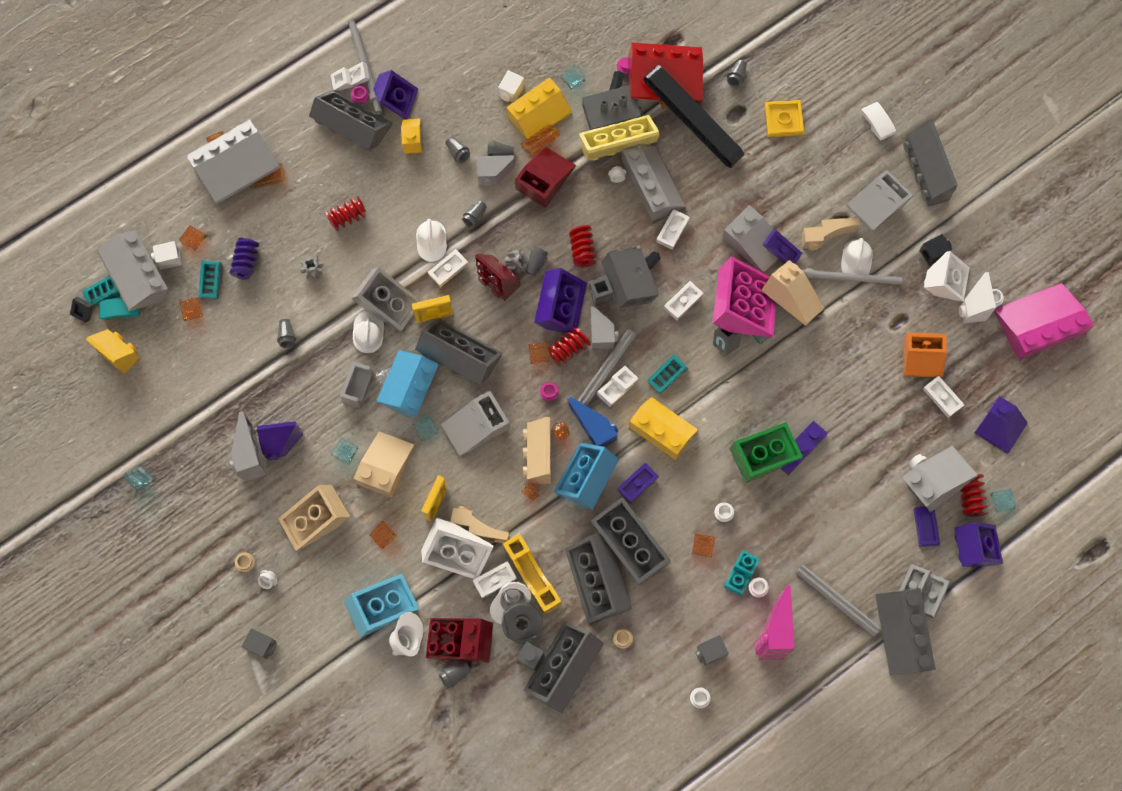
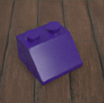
M974 522L955 527V540L958 544V557L962 567L973 568L1003 564L996 525Z

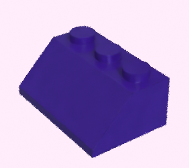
M562 268L545 271L534 323L547 330L572 333V329L578 327L587 282Z

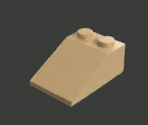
M791 261L786 262L774 272L761 290L805 326L824 309L805 273Z
M379 431L360 462L353 478L355 483L392 498L415 445Z
M318 485L279 517L278 520L295 550L299 551L337 529L350 518V515L332 485Z

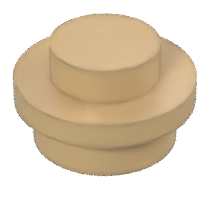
M247 552L239 554L235 559V567L240 572H249L255 565L254 557Z
M618 629L613 635V642L616 647L626 649L632 644L633 635L628 629Z

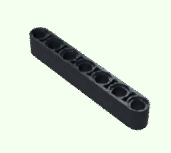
M656 65L643 78L645 84L725 166L732 168L744 156L741 147L664 68Z

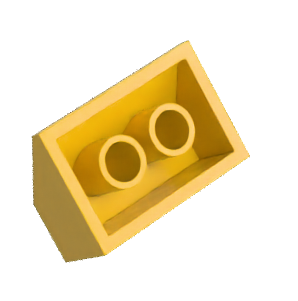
M550 77L506 107L507 118L529 143L572 113L563 93Z
M652 397L638 409L629 422L630 429L674 460H677L698 431L697 428Z

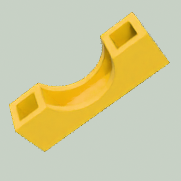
M521 534L503 543L504 550L529 588L543 614L546 615L560 607L562 601L542 573Z

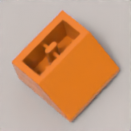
M907 333L903 339L904 376L934 378L939 376L942 378L947 355L946 334Z

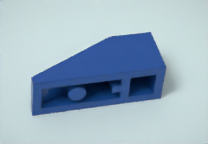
M572 397L567 398L570 409L593 445L606 447L617 440V433L619 431L613 422L610 423L606 417Z

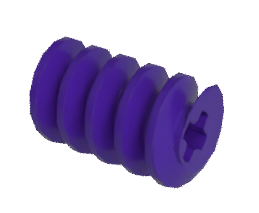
M238 238V241L235 243L236 248L234 249L233 262L231 263L232 268L229 273L233 277L246 280L250 278L248 275L254 274V271L249 268L255 267V263L251 261H256L257 257L252 254H258V250L254 247H259L260 244L249 238Z

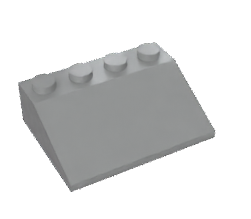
M250 120L186 156L216 204L280 168Z

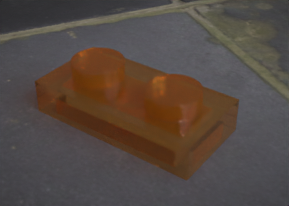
M549 124L520 145L524 151L533 155L538 153L545 145L552 143L555 138L560 136L558 129Z
M278 163L280 166L278 170L251 184L250 189L253 190L286 182L283 164Z

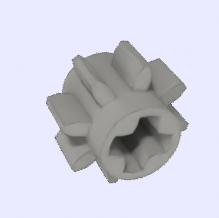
M520 250L507 253L505 266L512 270L514 274L525 271V267L528 264L526 255L521 254Z
M307 256L305 261H301L303 267L300 268V271L305 273L306 279L309 277L317 279L319 274H323L320 268L324 265L322 262H318L317 256L314 258Z

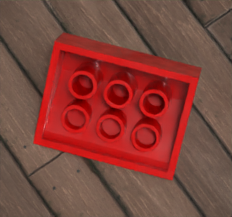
M631 42L628 54L630 97L632 99L661 100L645 84L643 79L656 65H659L697 103H702V47Z

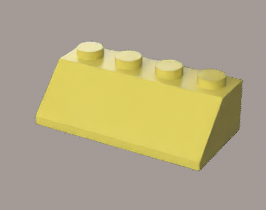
M646 115L579 133L583 154L586 160L589 161L597 160L607 155H615L638 144L650 145L658 140L659 131L651 117Z

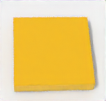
M801 100L765 102L767 137L804 135Z
M449 295L412 304L417 323L453 315Z
M439 475L421 510L425 520L433 522L448 490L445 478Z

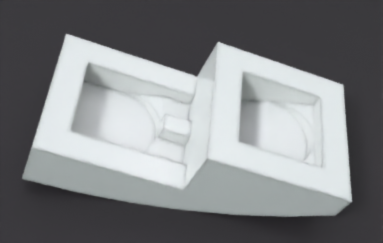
M361 62L350 69L343 67L331 74L333 90H345L370 80L367 64Z
M878 102L861 109L863 117L871 124V131L880 141L896 134L893 123Z
M624 366L612 376L611 380L596 395L611 407L639 378Z

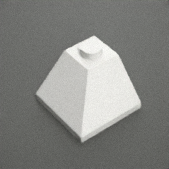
M948 251L927 270L924 288L934 296L960 302L964 301L970 267L951 251Z
M989 272L983 274L959 306V315L963 318V323L986 321L995 310L996 305Z

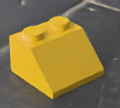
M107 329L86 339L100 355L123 374H126L140 359L136 353L138 350L131 343L126 345L123 342L124 338L116 331L112 333Z

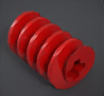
M357 196V202L353 198L350 199L351 205L345 201L344 208L337 205V211L330 208L331 214L325 211L331 226L336 231H339V224L343 228L346 227L345 221L352 225V218L358 222V215H361L364 219L366 218V210L359 196Z
M589 225L575 227L569 232L571 250L573 251L572 257L574 258L573 264L577 267H588L596 263L595 260H591L596 257V254L591 253L595 250V247L590 246L594 244V240L590 239L593 237V234L589 232L592 230V227Z
M573 328L572 333H566V337H561L560 342L555 341L554 346H548V350L557 366L561 367L559 361L566 364V356L573 359L572 352L578 355V348L585 350L584 343L591 346V343L581 330Z
M977 474L978 476L960 490L963 493L960 497L964 500L961 506L966 508L962 511V514L965 516L980 517L988 514L982 512L983 509L988 508V505L981 504V502L987 500L986 497L980 496V494L986 492V490L979 488L985 485V482L978 480L984 477L983 474Z

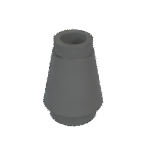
M738 60L727 74L729 85L739 87L743 84L747 67L745 61Z
M454 137L446 140V145L455 161L463 163L470 157L469 148Z
M496 141L488 143L487 156L514 155V146Z
M482 201L474 204L463 214V223L470 228L478 226L487 208L486 204Z
M534 247L530 252L525 272L535 276L548 259V253L541 248Z
M281 319L279 321L277 342L282 348H290L295 345L296 337L290 320Z
M464 661L443 669L439 677L446 688L454 687L471 670Z

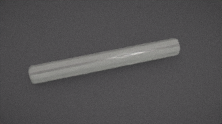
M626 330L577 401L586 406L589 404L635 338L636 333L634 331Z
M802 565L796 571L799 577L872 636L879 632L880 627L807 567Z

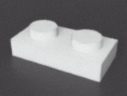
M673 209L656 242L673 250L690 217Z
M455 249L428 271V275L441 288L469 264Z
M689 281L664 305V309L673 318L679 320L704 293Z
M939 376L923 388L926 394L948 418L964 406L963 402Z
M507 561L474 579L473 583L483 599L500 590L506 583L516 581L517 577Z

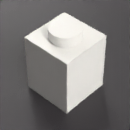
M508 70L498 86V93L501 99L507 102H515L524 88V77Z
M175 241L153 246L154 253H151L152 261L158 265L160 270L182 265L180 248Z

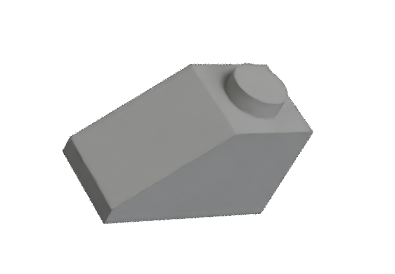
M514 155L477 157L479 185L491 186L492 184H497L515 167Z
M591 307L592 349H614L615 342H618V331H614V324L598 309Z

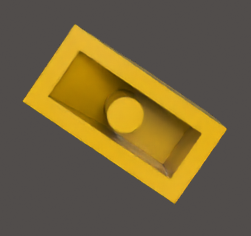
M421 119L402 120L401 136L404 154L422 153Z

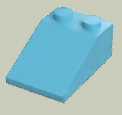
M403 574L352 593L344 601L360 638L399 620L400 616L405 612L413 613L419 610Z

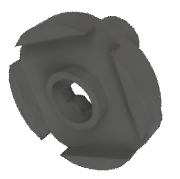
M516 603L503 612L501 624L503 632L508 639L510 638L515 643L525 644L526 641L531 642L537 637L542 628V619L539 611L532 604ZM519 619L527 620V623L524 624L525 627L521 628L520 625H516Z

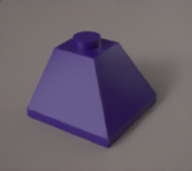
M392 70L380 73L373 89L378 102L403 119H408L418 88Z
M999 396L993 402L974 433L1008 454L1028 422L1017 406Z
M296 421L257 426L261 451L268 460H278L280 457L286 456L303 436V432Z

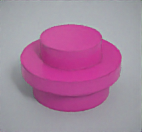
M621 58L617 62V70L624 73V75H629L628 58Z
M356 86L351 92V98L355 103L362 104L368 100L369 92L363 86Z
M545 383L540 388V396L545 401H554L559 395V389L554 383Z

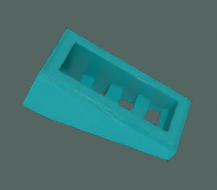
M201 260L199 298L218 299L222 263L220 261ZM207 268H215V271H207ZM206 275H215V279L206 278ZM205 282H214V286L205 285ZM204 289H213L214 292L204 293Z
M110 276L82 291L85 301L93 304V306L100 304L102 300L121 296ZM98 290L100 291V294H101V296H99V297H98V295H97V293H96V291H98ZM91 293H93V296H94V298H95V299L92 300V301H91V298H90V296H89V294H91Z
M673 354L647 381L661 394L688 367ZM673 362L680 368L678 371L671 365ZM668 367L675 373L673 376L666 371ZM662 372L669 378L667 382L660 376ZM658 378L664 385L661 387L654 379Z

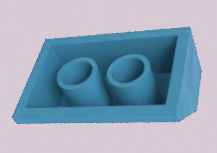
M398 350L376 402L408 418L417 416L439 364L424 356Z
M580 442L554 493L580 507L593 510L619 458L605 447Z

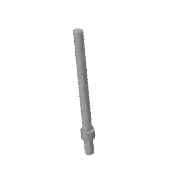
M355 21L349 22V27L360 63H366L370 80L366 82L370 92L369 98L374 105L376 114L383 113L382 106L378 102L373 90L375 84Z
M811 268L802 270L808 280L819 278L902 285V277L813 271Z

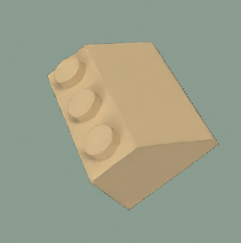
M545 417L528 422L527 429H523V440L527 441V448H523V459H527V466H523V478H527L528 484H551L550 417Z

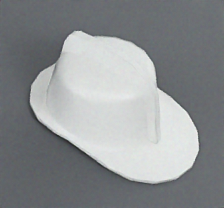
M427 219L417 229V250L422 259L428 262H435L440 260L446 253V231L441 223Z
M863 238L851 240L844 246L841 261L843 273L869 275L873 253L870 245L863 241Z
M364 311L355 318L353 343L363 353L368 354L377 351L383 342L384 322L370 312Z
M509 582L502 586L490 606L492 619L496 623L501 624L503 612L511 605L529 603L531 600L529 588L520 582Z
M412 612L402 614L396 629L391 633L389 643L394 656L406 655L413 657L418 653L424 629L420 618Z

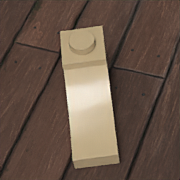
M859 219L821 220L819 227L804 228L801 234L803 249L817 250L830 238L857 232L860 225Z
M465 506L453 508L451 523L469 530L470 533L485 541L505 543L509 540V532L500 531L483 524L474 517L473 511H470V508Z

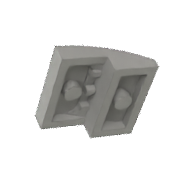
M911 564L900 590L921 588L925 615L935 619L949 588L950 581L931 574L929 570Z

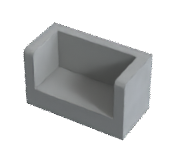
M357 362L352 363L340 394L343 403L357 408L362 407L374 376L370 366Z

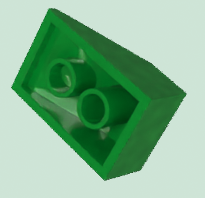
M787 422L737 440L729 448L745 483L770 474L803 457Z

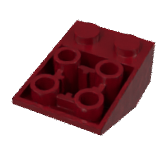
M545 147L524 166L515 178V189L546 208L576 165Z
M475 255L480 283L484 286L488 285L497 298L501 297L506 301L521 286L520 279L494 255Z
M430 618L426 658L470 663H489L493 622L481 618Z

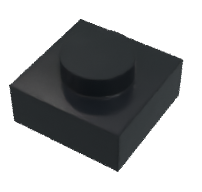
M77 296L72 300L70 315L86 323L90 320L93 304Z

